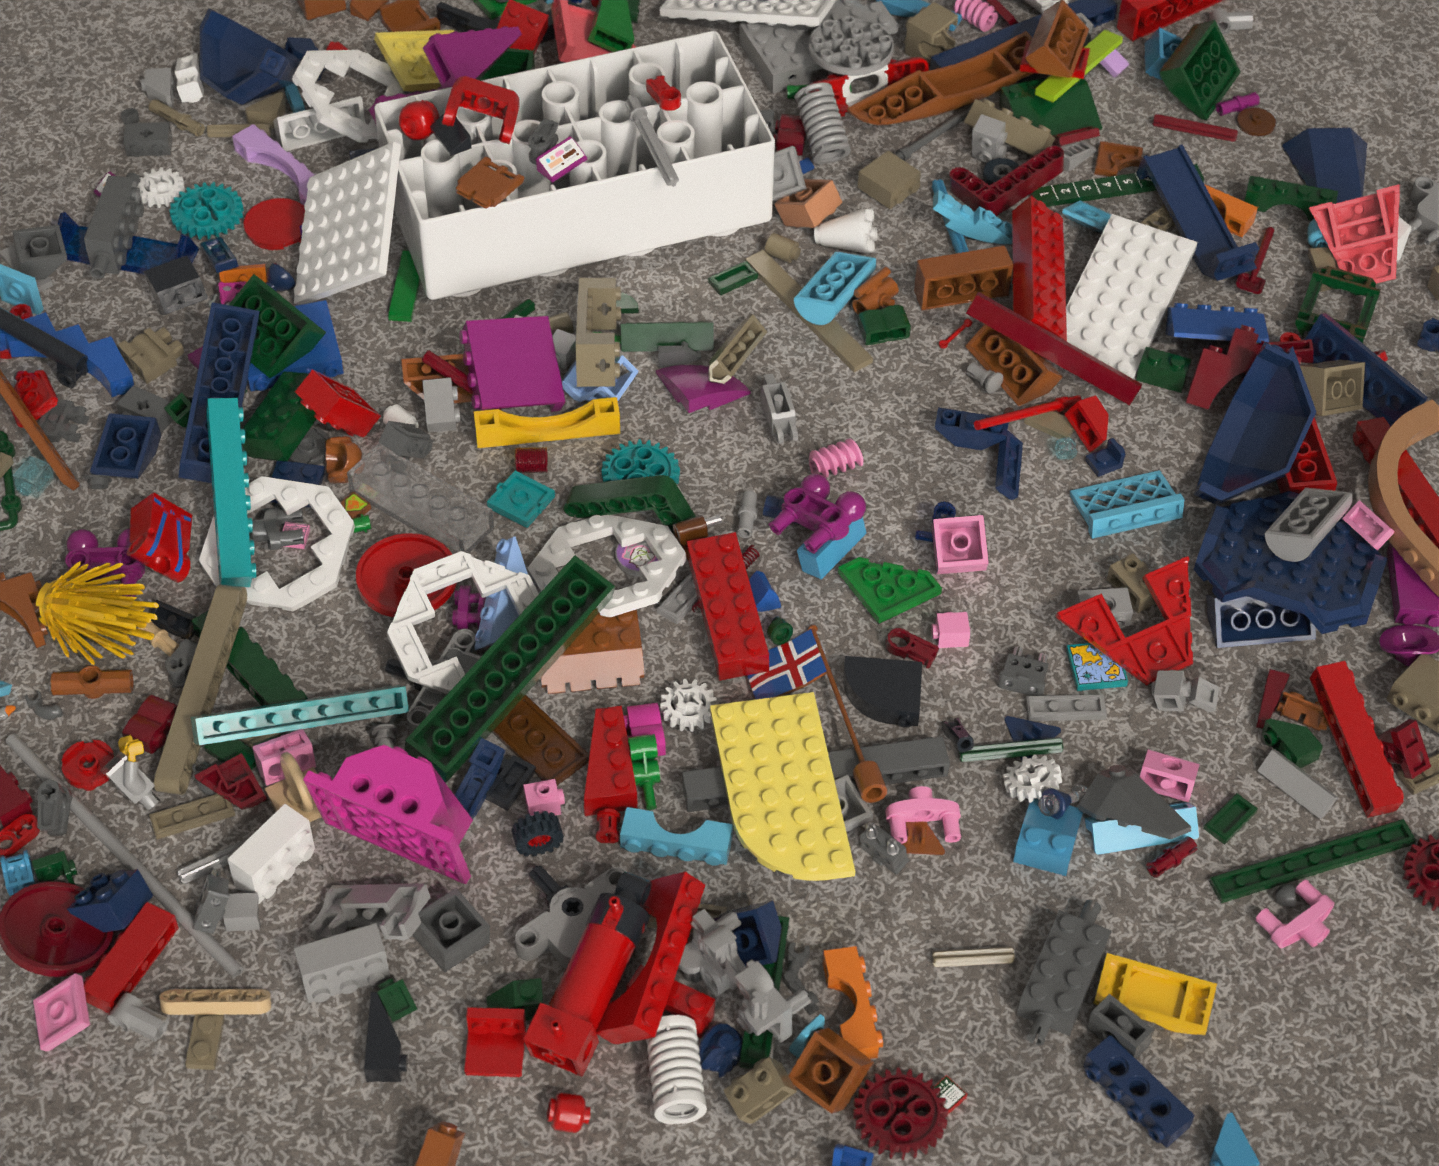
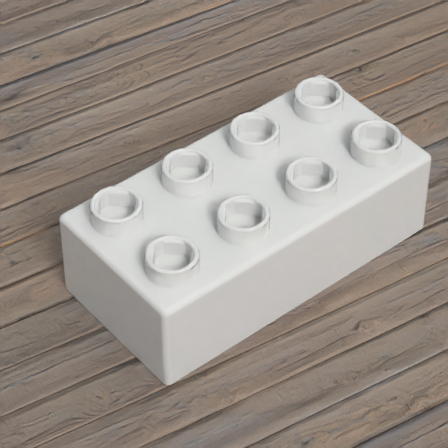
M716 31L482 80L483 82L512 90L519 96L520 107L510 144L499 141L503 119L460 106L458 107L456 117L470 134L472 148L450 156L434 133L427 139L417 141L408 138L402 132L398 117L404 106L414 101H429L435 105L441 117L445 113L452 87L380 102L375 105L379 148L392 142L401 145L394 212L426 296L431 300L449 296H470L478 293L483 288L538 275L545 277L556 276L566 272L569 268L624 255L642 256L658 247L705 236H727L735 233L739 228L768 222L772 217L775 139L721 36ZM664 75L667 84L670 87L674 86L681 92L682 104L680 108L672 111L661 109L659 104L646 91V80L650 78L654 80L657 76ZM629 95H632V97L637 96L642 107L646 108L647 117L679 177V182L676 183V186L666 185L635 122L631 121L629 117L630 112L625 104ZM544 119L558 123L556 131L558 135L557 144L571 136L587 156L585 162L553 183L537 171V165L529 161L531 148L528 145V138ZM486 156L491 158V162L499 166H506L508 171L524 176V181L496 207H489L487 209L474 203L473 200L475 199L468 200L456 193L458 191L456 190L458 186L457 180Z

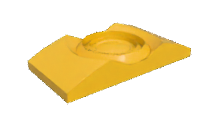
M1107 953L1094 1004L1099 1005L1111 994L1143 1020L1156 1023L1166 1030L1176 1033L1205 1035L1217 984Z

